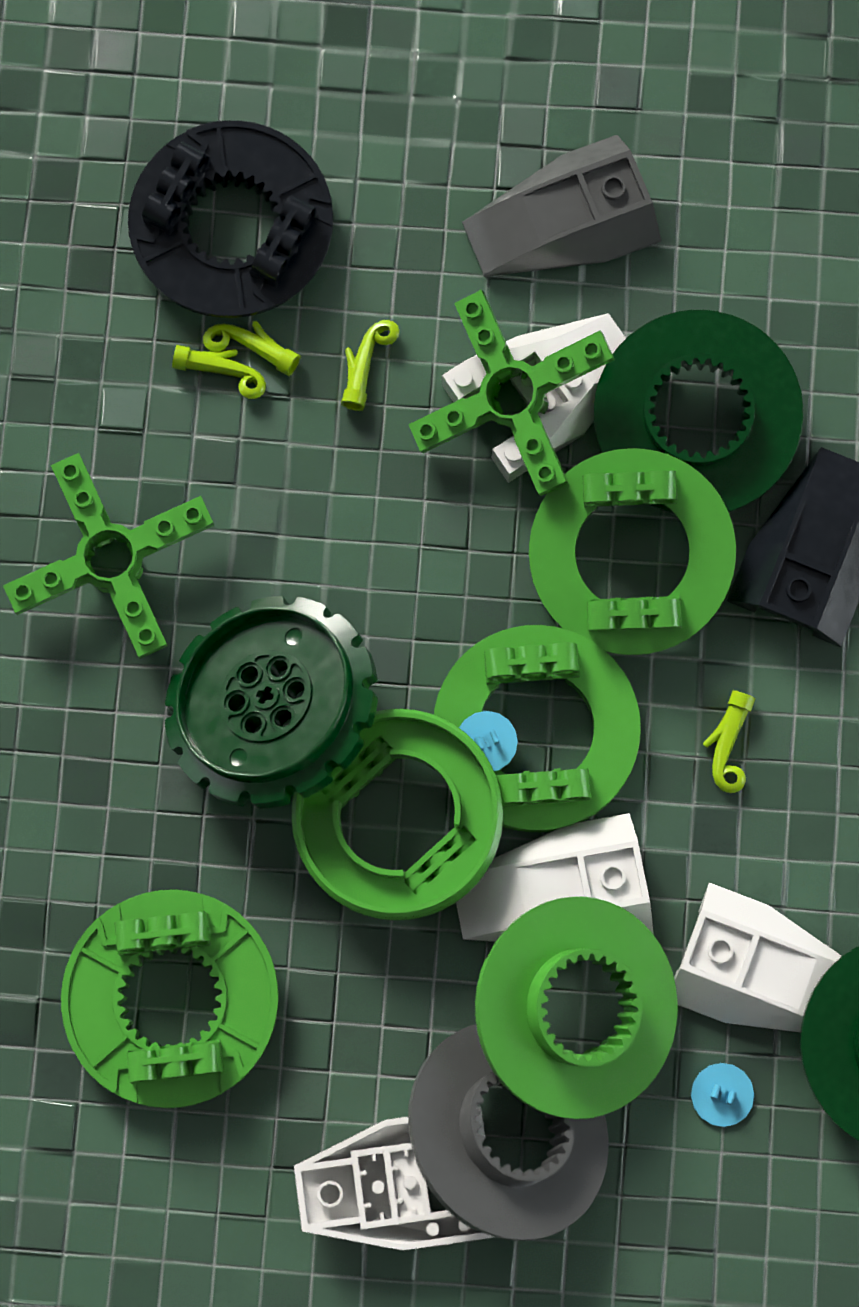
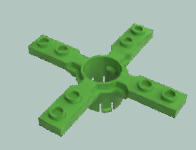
M482 290L455 302L456 309L474 350L483 364L486 375L481 382L479 393L467 399L461 398L408 424L420 452L424 454L493 420L500 425L511 428L516 445L540 496L569 483L538 412L545 414L548 410L549 403L544 401V398L547 399L546 393L615 360L603 332L599 330L545 357L544 361L531 366L524 361L514 360L486 295ZM520 375L523 380L529 377L532 380L534 391L528 407L518 414L503 415L504 412L500 402L494 399V397L498 398V393L501 389L499 382L504 384L509 379Z
M79 453L52 464L53 472L78 523L83 538L78 544L75 556L63 561L53 562L3 585L16 615H19L90 583L101 592L110 593L139 659L167 647L165 638L138 582L143 574L142 562L144 557L215 526L202 497L194 498L144 521V524L129 530L123 525L111 523ZM114 539L117 542L125 543L130 550L131 556H133L128 569L119 576L112 578L97 576L91 566V557L95 555L93 548H102L105 545L111 544Z

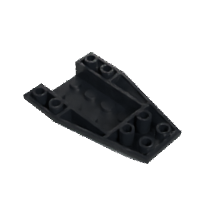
M823 447L819 449L749 544L726 600L727 602L754 613L757 608H760L814 630L812 636L839 647L842 646L859 602L858 461Z

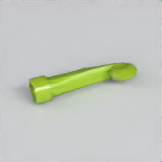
M381 320L373 324L364 335L356 357H354L349 347L345 349L348 365V382L341 400L343 407L355 411L364 410L367 400L366 387L375 342L381 345L394 343L399 336V327L395 322ZM383 331H390V333L387 336L383 337L379 335Z
M257 321L252 322L256 334L230 324H216L208 328L204 333L203 343L208 350L220 352L228 346L230 338L275 365L276 370L287 376L293 374L300 361L301 356L278 345L268 336ZM215 336H223L220 342L212 341Z
M176 345L172 361L173 369L183 371L191 369L242 378L238 389L248 399L259 398L266 390L264 377L257 370L228 359L238 355L236 349L207 352L191 350V347ZM253 382L257 387L250 389L247 387V384Z
M732 690L729 698V706L724 717L713 733L703 742L704 747H709L717 741L712 774L715 784L726 793L740 791L746 782L745 773L741 768L732 765L726 766V763L748 712L752 711L756 699L753 696ZM734 773L738 779L734 784H729L725 781L724 775Z

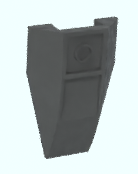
M618 135L559 156L462 222L484 277L605 263L661 242L654 205L631 150Z

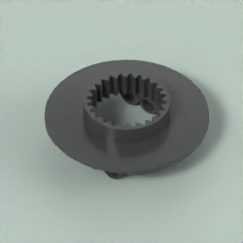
M477 1025L463 1028L446 1038L427 1056L418 1071L412 1087L408 1109V1126L412 1151L418 1168L438 1201L459 1221L473 1230H478L500 1239L523 1241L554 1235L576 1222L586 1212L599 1192L608 1160V1131L605 1115L572 1119L546 1114L545 1118L553 1122L548 1128L549 1131L555 1134V1137L549 1139V1143L554 1148L547 1151L549 1158L542 1161V1166L534 1171L528 1170L524 1173L519 1168L511 1172L509 1164L502 1167L499 1166L500 1158L498 1156L491 1158L489 1156L491 1148L482 1146L485 1136L477 1133L481 1123L476 1121L475 1117L481 1114V1111L476 1106L483 1103L482 1095L489 1091V1087L497 1084L502 1086L503 1084L495 1075L485 1057L479 1040Z

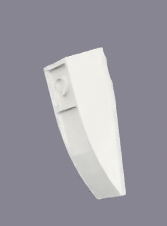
M630 814L589 820L559 828L494 858L479 883L467 895L456 902L463 940L496 942L500 935L517 918L530 909L554 899L581 896L598 898L622 907L638 918L653 933L650 899L638 839Z
M709 883L680 968L676 971L674 977L678 1005L723 1023L801 1033L803 1014L814 987L821 976L841 955L769 905Z

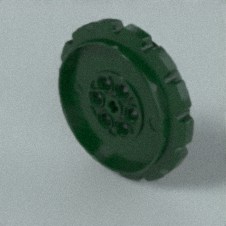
M283 596L266 597L253 600L248 611L243 612L239 607L227 611L210 623L212 631L205 637L197 635L180 657L179 661L184 666L182 672L172 675L169 682L165 705L173 714L165 720V729L170 748L177 755L182 754L178 760L179 766L194 783L202 789L210 785L209 792L215 798L228 804L243 807L247 800L251 799V802L259 809L288 805L291 796L296 792L303 798L319 792L332 783V770L337 767L342 769L348 768L364 745L363 739L359 736L360 731L365 728H371L374 722L378 696L369 687L377 682L378 677L371 653L365 646L359 647L363 641L362 637L342 615L335 614L330 617L331 612L324 604L302 597L296 598L291 605ZM287 669V672L283 676L279 677L281 672ZM255 676H258L254 682L250 683ZM304 690L303 695L296 698L297 694ZM245 703L244 707L241 710L237 711L238 708ZM291 719V722L283 727L286 720ZM262 725L260 730L254 733L256 727Z

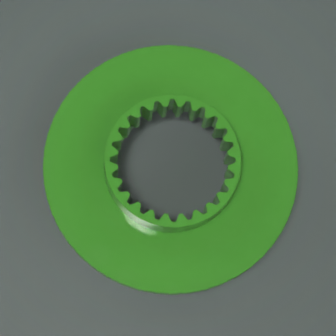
M158 890L143 893L118 903L102 914L86 929L73 949L65 969L61 991V1012L66 1035L75 1055L87 1072L102 1086L126 1100L160 1108L196 1105L223 1094L241 1081L256 1065L270 1041L275 1027L279 1002L278 982L274 964L265 943L257 931L241 914L227 904L210 896L186 890ZM181 948L182 954L186 956L193 951V958L197 961L204 958L202 965L206 969L213 967L210 976L213 979H219L214 987L222 991V994L216 996V1001L221 1003V1007L213 1011L218 1018L217 1020H209L208 1024L211 1030L209 1032L202 1030L200 1032V1041L191 1038L190 1043L185 1044L181 1042L178 1045L166 1044V1046H161V1044L154 1042L150 1046V1039L146 1037L138 1039L140 1035L139 1030H130L133 1024L132 1020L124 1019V1016L129 1011L127 1008L121 1007V1003L127 1000V997L121 993L122 990L128 989L130 986L125 979L126 977H134L135 974L132 967L137 966L141 968L143 966L141 960L143 957L149 960L153 959L154 951L160 955H164L165 950L176 954L178 949Z
M584 896L558 898L544 902L522 914L500 935L485 959L479 975L475 999V1017L477 1032L485 1057L500 1082L515 1097L533 1109L545 1114L572 1119L592 1118L614 1112L630 1103L651 1084L661 1070L670 1052L677 1025L678 1003L676 984L668 958L653 933L633 914L618 905L598 898ZM577 960L592 961L594 965H603L602 971L612 972L610 980L618 981L619 983L615 991L623 995L618 1000V1004L624 1007V1011L617 1014L622 1023L614 1026L616 1034L602 1041L600 1046L588 1049L582 1054H574L571 1050H563L564 1045L562 1043H554L555 1034L546 1032L550 1027V1023L544 1022L542 1019L548 1012L541 1007L542 1003L548 1001V997L543 993L544 990L551 989L552 987L549 978H557L558 973L556 969L565 970L567 963L574 964L577 963Z

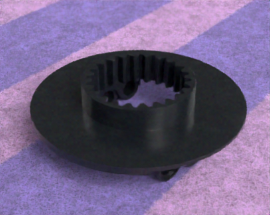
M238 120L210 122L188 129L183 134L175 137L147 163L135 184L128 211L129 238L136 260L145 276L160 293L174 303L195 313L211 317H248L272 310L297 295L315 276L324 261L331 242L333 230L332 200L328 185L318 165L290 137L268 126L254 122ZM229 181H233L235 187L244 182L246 189L249 190L255 186L258 195L264 193V199L266 202H270L275 218L265 243L263 242L261 249H257L256 257L249 254L244 263L239 258H236L233 265H230L228 259H224L219 264L215 256L208 260L205 251L199 253L198 245L193 243L188 226H190L188 216L193 213L191 205L198 204L197 196L205 197V189L207 188L215 191L218 183L225 188Z

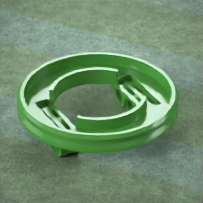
M627 448L600 453L582 461L567 471L565 476L569 483L548 492L540 504L532 525L529 541V562L533 583L544 607L552 618L563 629L573 631L590 639L606 652L621 655H642L663 651L682 643L696 634L710 621L724 601L731 585L736 563V541L732 520L721 496L713 485L701 473L682 460L669 454L648 449ZM664 504L681 522L689 542V562L680 584L667 597L598 598L584 583L576 561L577 539L585 521L601 506Z
M525 625L502 630L486 637L459 658L446 676L437 697L434 715L449 721L458 728L465 719L474 713L483 711L486 702L499 688L501 683L566 679L565 683L573 687L585 701L592 718L593 737L587 756L576 769L561 770V768H557L552 771L542 772L523 771L519 774H505L500 770L494 771L502 796L503 827L525 832H549L587 820L607 806L618 794L631 773L637 757L641 735L640 713L635 693L628 678L617 662L603 648L590 639L567 629L546 625Z
M386 709L376 711L372 727L362 729L359 733V736L364 741V745L348 768L342 769L337 767L332 770V783L307 798H303L298 792L293 794V836L302 862L310 875L330 897L341 905L362 915L377 919L410 920L422 918L442 911L458 902L479 883L487 872L499 847L502 834L503 803L501 791L495 772L484 752L471 737L454 724L441 717L418 710ZM398 758L415 760L435 770L449 786L455 806L453 823L455 827L406 872L403 870L378 868L363 861L347 844L341 827V809L353 797L356 798L362 789L376 776L379 777L383 773L382 771Z

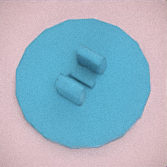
M490 711L474 713L465 719L459 727L481 748L494 771H499L508 765L516 754L518 743L516 730L510 721L499 713Z
M719 1063L710 1065L699 1072L692 1085L691 1099L693 1107L700 1118L711 1125L726 1127L735 1125L746 1118L753 1107L754 1090L752 1082L744 1071L735 1065Z

